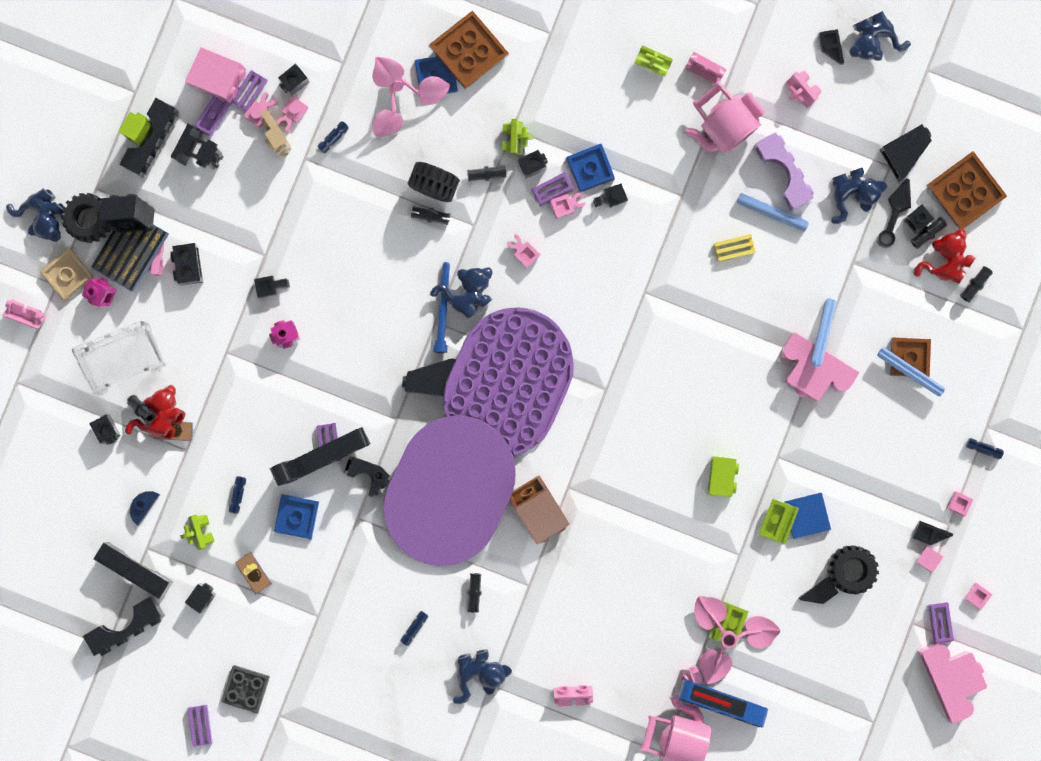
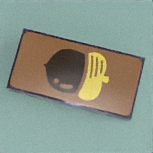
M173 422L171 424L176 428V433L171 440L192 442L194 422ZM153 436V439L170 440L164 437Z
M252 552L235 562L255 595L272 584Z

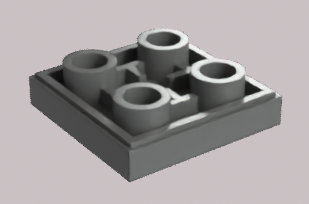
M233 665L221 702L258 714L270 676Z

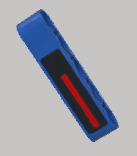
M683 680L678 697L681 701L760 728H764L769 710L761 705L688 680Z

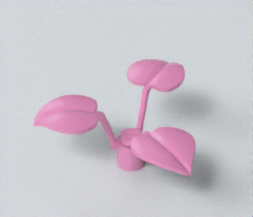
M375 57L372 79L379 87H390L392 111L385 109L376 115L373 122L374 135L376 137L393 135L403 125L402 116L395 113L394 91H401L403 86L406 85L414 93L419 94L418 100L421 104L433 105L446 96L450 84L439 77H428L420 83L419 90H417L405 79H402L404 68L400 63L385 57Z
M697 597L694 612L698 624L706 630H710L717 625L722 633L721 642L723 647L718 652L715 649H709L700 657L699 666L705 683L712 684L718 682L729 673L732 667V660L729 655L723 654V652L727 648L735 647L737 640L747 635V641L751 646L758 649L765 648L780 634V628L768 618L754 616L746 621L747 631L736 636L732 631H725L719 623L725 619L727 614L724 603L714 597Z

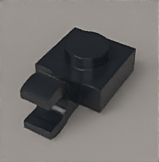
M622 183L604 189L605 195L596 197L593 200L595 208L606 203L612 208L628 202Z
M272 275L254 279L257 298L277 295V289L290 287L289 279L287 278L275 281Z

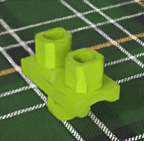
M642 45L634 64L665 77L673 59Z
M511 119V122L503 124V134L511 135V141H503L502 150L516 156H523V147H528V140H533V135L528 134V127H523V122L518 121V119Z
M195 514L188 517L192 532L189 525L183 526L185 534L180 535L181 539L187 538L188 545L194 543L193 536L197 550L204 549L207 545L215 542L212 532L202 534L200 528L209 525L207 515L197 516Z

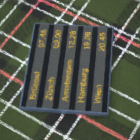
M154 224L152 231L118 233L113 230L91 268L108 277L110 281L116 282L134 293L169 233Z

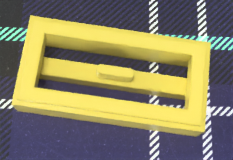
M752 234L714 243L718 262L756 253ZM748 240V243L719 249V246ZM750 246V250L721 257V253Z

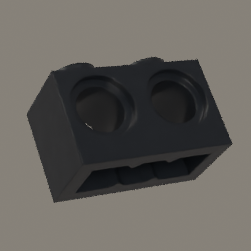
M196 243L172 246L173 251L170 252L171 262L175 263V270H173L174 281H177V284L180 286L203 283L198 245ZM183 251L189 252V257L186 260H181L180 258ZM190 269L192 272L191 277L184 279V271Z

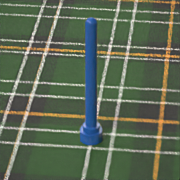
M444 262L442 265L441 284L449 287L450 263ZM441 291L437 340H435V344L432 347V352L434 353L448 352V345H446L445 341L447 300Z

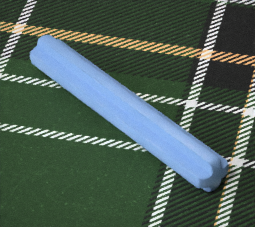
M740 193L737 203L803 232L808 228L809 222L746 194Z
M831 298L825 301L812 354L811 365L815 367L822 365L836 306V301Z
M886 348L879 350L877 354L879 358L936 396H942L945 391L943 386Z

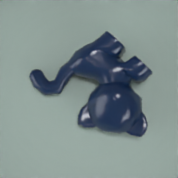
M881 11L853 25L855 31H863V34L855 39L849 54L851 57L881 61L883 52L880 49L881 45L878 37H890L893 49L899 52L907 50L911 46V42L906 40L903 44H899L894 25L887 19L884 12Z
M863 167L850 171L851 177L847 178L845 173L833 177V198L841 214L840 216L832 217L831 222L833 224H840L846 221L849 213L844 206V201L851 194H855L856 200L860 203V208L868 212L871 210L872 205L879 200L881 194L888 188V185L884 181H876L872 178L861 180V177L864 175Z
M42 188L37 193L30 195L18 210H15L12 204L6 205L7 212L12 217H21L28 208L39 213L28 228L29 235L54 242L60 240L61 232L55 214L64 215L62 208L65 206L62 203L57 204L53 202L56 196L51 190Z
M490 267L483 269H460L457 271V276L462 282L463 288L467 291L465 294L453 296L447 285L438 284L432 288L430 296L436 297L440 291L443 292L445 299L451 304L453 309L470 318L478 311L476 308L478 304L484 307L493 300L489 295H482L483 291L489 287V280L492 277L493 271Z
M488 649L477 651L476 658L472 659L470 653L460 655L457 659V679L463 696L454 697V704L461 705L468 702L471 693L467 683L474 676H479L484 692L491 695L496 688L501 686L505 678L512 673V669L496 661L486 662L489 657Z

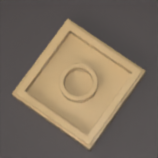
M71 248L66 249L40 271L41 275L63 301H67L84 287L89 279L94 278Z

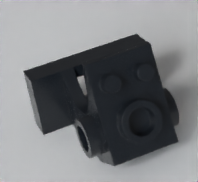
M191 124L186 125L170 156L186 166L191 157L197 160V165L205 169L208 166L213 170L219 168L220 164L218 163L224 158L223 153L217 148L218 144L209 139L207 142L200 140L203 132ZM197 144L201 145L197 154L192 153Z
M349 455L343 473L353 478L360 473L368 474L372 481L368 496H378L380 494L378 490L380 488L384 489L390 482L388 480L390 475L379 465ZM379 472V477L375 478V474Z

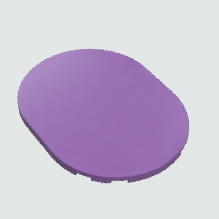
M505 308L482 318L467 334L447 378L443 396L445 416H468L489 424L502 435L510 447L513 456L527 452L540 443L551 429L573 377L572 349L563 331L548 316L528 308Z
M450 416L432 421L412 437L389 483L384 499L385 522L391 537L399 548L420 562L430 565L448 566L472 558L488 544L511 498L516 478L514 457L502 435L492 426L479 419L468 416Z

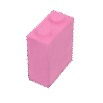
M200 47L185 82L194 89L231 103L238 93L240 82L245 78L246 68L239 62Z

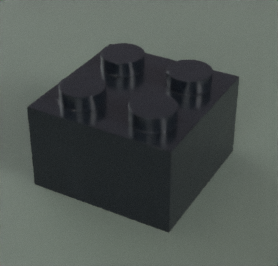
M127 194V196L121 197L111 195L109 198L101 199L99 220L118 233L152 231L155 209L136 194Z

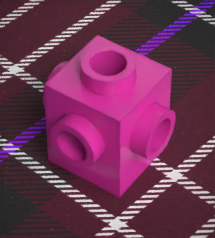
M98 277V279L88 280L84 286L82 296L93 306L110 307L117 289L109 285V281Z
M285 320L274 323V327L270 328L272 332L269 334L271 342L279 348L286 349L294 345L293 342L301 340L295 323L292 320L285 322Z

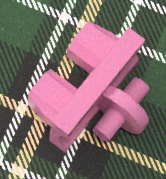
M806 71L795 72L786 81L789 86L788 89L792 93L789 99L792 101L796 98L799 103L802 102L808 108L819 98L821 89L817 85L810 88L806 83L810 79Z

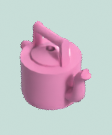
M717 81L714 87L697 101L693 102L694 107L705 121L701 127L712 141L695 128H685L687 132L685 136L694 137L700 146L708 152L720 150L727 154L762 126L759 118L765 114V111L751 92H748L743 97L740 95L733 97ZM722 91L729 100L717 103L707 116L701 107L718 92Z
M677 694L674 698L669 697L673 706L677 710L690 715L692 720L673 715L671 720L649 715V722L640 750L660 756V761H704L710 742L711 727L704 724L703 714L698 707L682 703L678 699ZM657 721L668 723L660 737L661 753L649 749Z

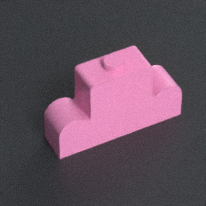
M795 332L791 333L782 348V356L787 361H796L785 379V383L794 388L797 395L802 398L807 396L813 401H818L822 398L829 385L838 392L846 391L852 386L860 372L826 351L822 365L820 367L812 366L811 359L815 344Z
M938 643L918 650L948 722L955 724L969 718L974 712V706L966 697L987 688L982 675L984 670L980 662H977L974 654L968 651L950 657V650Z

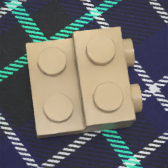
M264 110L261 112L263 116L261 122L267 130L264 133L267 139L264 141L272 153L277 152L280 158L290 153L289 150L292 147L268 110Z

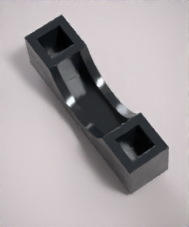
M155 97L147 112L153 125V133L150 140L141 147L128 148L119 165L142 178L148 175L152 168L151 163L153 159L157 158L161 152L160 146L162 142H165L170 135L169 129L172 124L175 125L178 121L179 111Z
M103 542L93 558L158 599L164 598L174 582L161 573L138 563L110 542Z
M150 596L133 606V619L124 630L114 631L105 625H101L83 635L93 656L100 654L102 657L111 652L110 647L115 644L119 647L128 642L127 637L132 634L136 637L145 632L144 627L149 624L153 627L160 623V618L165 614L155 597Z

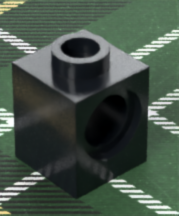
M296 63L278 77L281 82L279 84L280 88L285 94L289 92L292 96L310 82ZM296 77L297 82L294 85H289V78Z
M539 149L518 159V164L526 179L547 169L546 164L548 160L544 153H540ZM536 159L539 162V166L532 168L528 164L529 161Z
M922 204L903 220L916 234L933 221L934 218Z
M105 414L89 423L100 444L106 443L110 445L117 441L116 437L121 435L111 415ZM107 425L110 428V433L104 436L102 428Z
M206 582L204 584L198 583L184 603L201 614L215 597L214 588Z

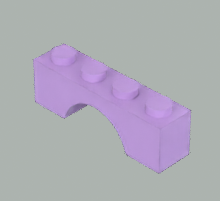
M774 132L756 142L754 148L763 163L773 162L785 170L788 184L782 197L792 212L810 202L814 198L812 196L814 192L809 184L806 185L804 182V174L801 169L796 168L792 153L790 151L787 152L785 149L783 137L781 135L778 136Z

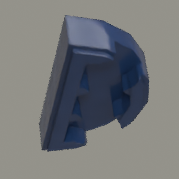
M145 491L138 494L132 500L130 516L137 526L141 524L161 494L155 491Z

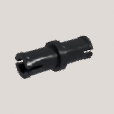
M484 166L482 169L467 170L468 182L506 178V167L488 168V166Z
M412 207V211L419 212V214L411 213V218L427 220V223L437 222L449 225L450 220L443 219L442 217L450 218L451 213L435 211L434 208Z
M938 217L932 224L925 226L918 235L910 240L913 247L919 249L927 241L933 240L937 233L948 226L946 221L942 217Z
M983 266L978 274L970 279V284L960 294V297L970 303L977 292L984 288L983 285L993 274V271Z
M136 395L129 396L127 404L133 409L134 414L141 417L147 424L154 422L156 415L149 409V406Z
M470 573L469 590H467V612L479 613V602L482 591H480L481 573Z

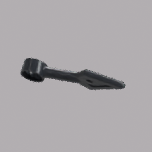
M908 178L888 198L893 211L886 229L877 236V244L882 248H889L894 244L895 235L893 230L898 216L901 212L911 208L910 179ZM883 234H888L891 237L889 244H884L881 241Z

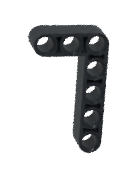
M360 427L293 460L281 462L269 469L277 486L286 485L361 450L371 443L364 428Z

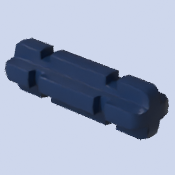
M341 121L337 128H334L324 138V141L318 144V149L322 153H326L330 149L329 147L333 146L342 137V133L349 129L348 125Z
M973 438L967 440V448L975 449L977 452L996 459H1002L1003 449L995 448L981 441L977 442Z
M237 476L234 484L236 486L233 487L230 501L232 503L228 509L233 514H238L240 511L239 504L242 502L243 486L246 484V478Z
M420 611L418 613L417 619H414L406 634L400 639V642L405 646H409L412 638L416 636L423 626L422 623H425L428 619V614Z

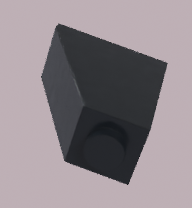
M923 124L879 149L898 182L908 175L932 141L930 138L932 136L931 132Z
M451 358L408 371L407 376H403L402 387H405V392L443 397L447 378L456 359Z

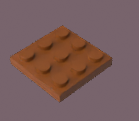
M473 10L429 44V48L465 90L509 56V52Z
M974 151L926 185L958 229H964L1007 197Z

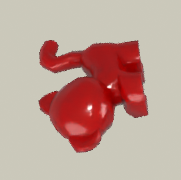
M961 228L955 233H950L939 240H935L932 243L934 250L940 252L944 258L948 259V262L938 268L933 267L928 261L919 262L914 268L913 275L919 277L922 270L926 269L940 280L953 281L960 284L966 274L963 268H970L976 259L973 255L964 257V252L967 248L966 231Z
M170 384L164 389L156 391L151 397L146 398L143 402L157 415L154 422L145 424L140 419L130 420L126 425L125 433L131 434L134 426H137L141 431L148 433L150 436L164 437L171 440L176 433V428L171 424L173 422L182 423L186 415L183 410L175 408L177 404L175 399L176 388Z

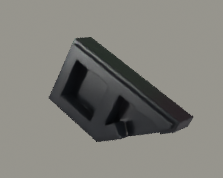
M838 29L819 32L822 53L838 64L843 65L844 58Z
M919 520L912 538L928 545H934L952 537L953 533Z
M826 577L799 596L798 599L824 604L839 592L829 578Z

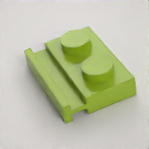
M772 498L759 535L785 545L799 508Z
M722 601L726 606L727 614L725 619L719 623L725 631H732L738 636L742 633L749 611ZM717 625L712 628L709 638L721 642L722 633Z

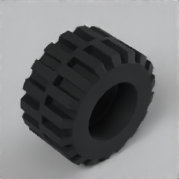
M415 162L407 185L411 189L442 202H452L460 179L456 175L425 162Z
M79 193V196L74 195L71 197L73 200L66 201L67 207L62 208L64 215H61V219L64 220L62 225L66 228L65 231L73 238L87 243H92V241L99 242L100 238L104 239L107 237L105 235L107 232H111L112 229L99 220L101 209L100 197L92 193ZM94 208L97 213L95 224L86 229L81 228L78 222L80 213L84 209Z
M854 545L843 546V548L837 549L836 553L830 556L831 560L827 564L829 565L827 573L830 576L828 578L834 587L840 591L858 595L859 593L867 592V589H871L873 587L872 584L877 582L876 576L879 575L877 567L879 565L875 561L876 557L869 550ZM851 558L858 559L863 566V573L856 581L847 580L843 574V566Z

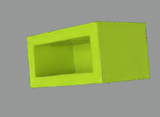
M130 112L118 132L141 147L145 145L153 132V127L150 125L151 121L141 113L137 112L135 115Z
M712 456L708 495L732 497L733 494H736L737 482H734V478L739 472V463H736L737 459Z

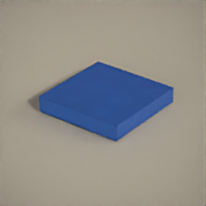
M437 56L414 60L418 85L428 77H439L450 84L447 94L458 92L456 78Z
M602 143L566 157L580 193L615 180Z
M822 492L784 501L791 506L799 508L791 528L793 539L831 530Z
M281 494L274 532L312 539L320 502Z

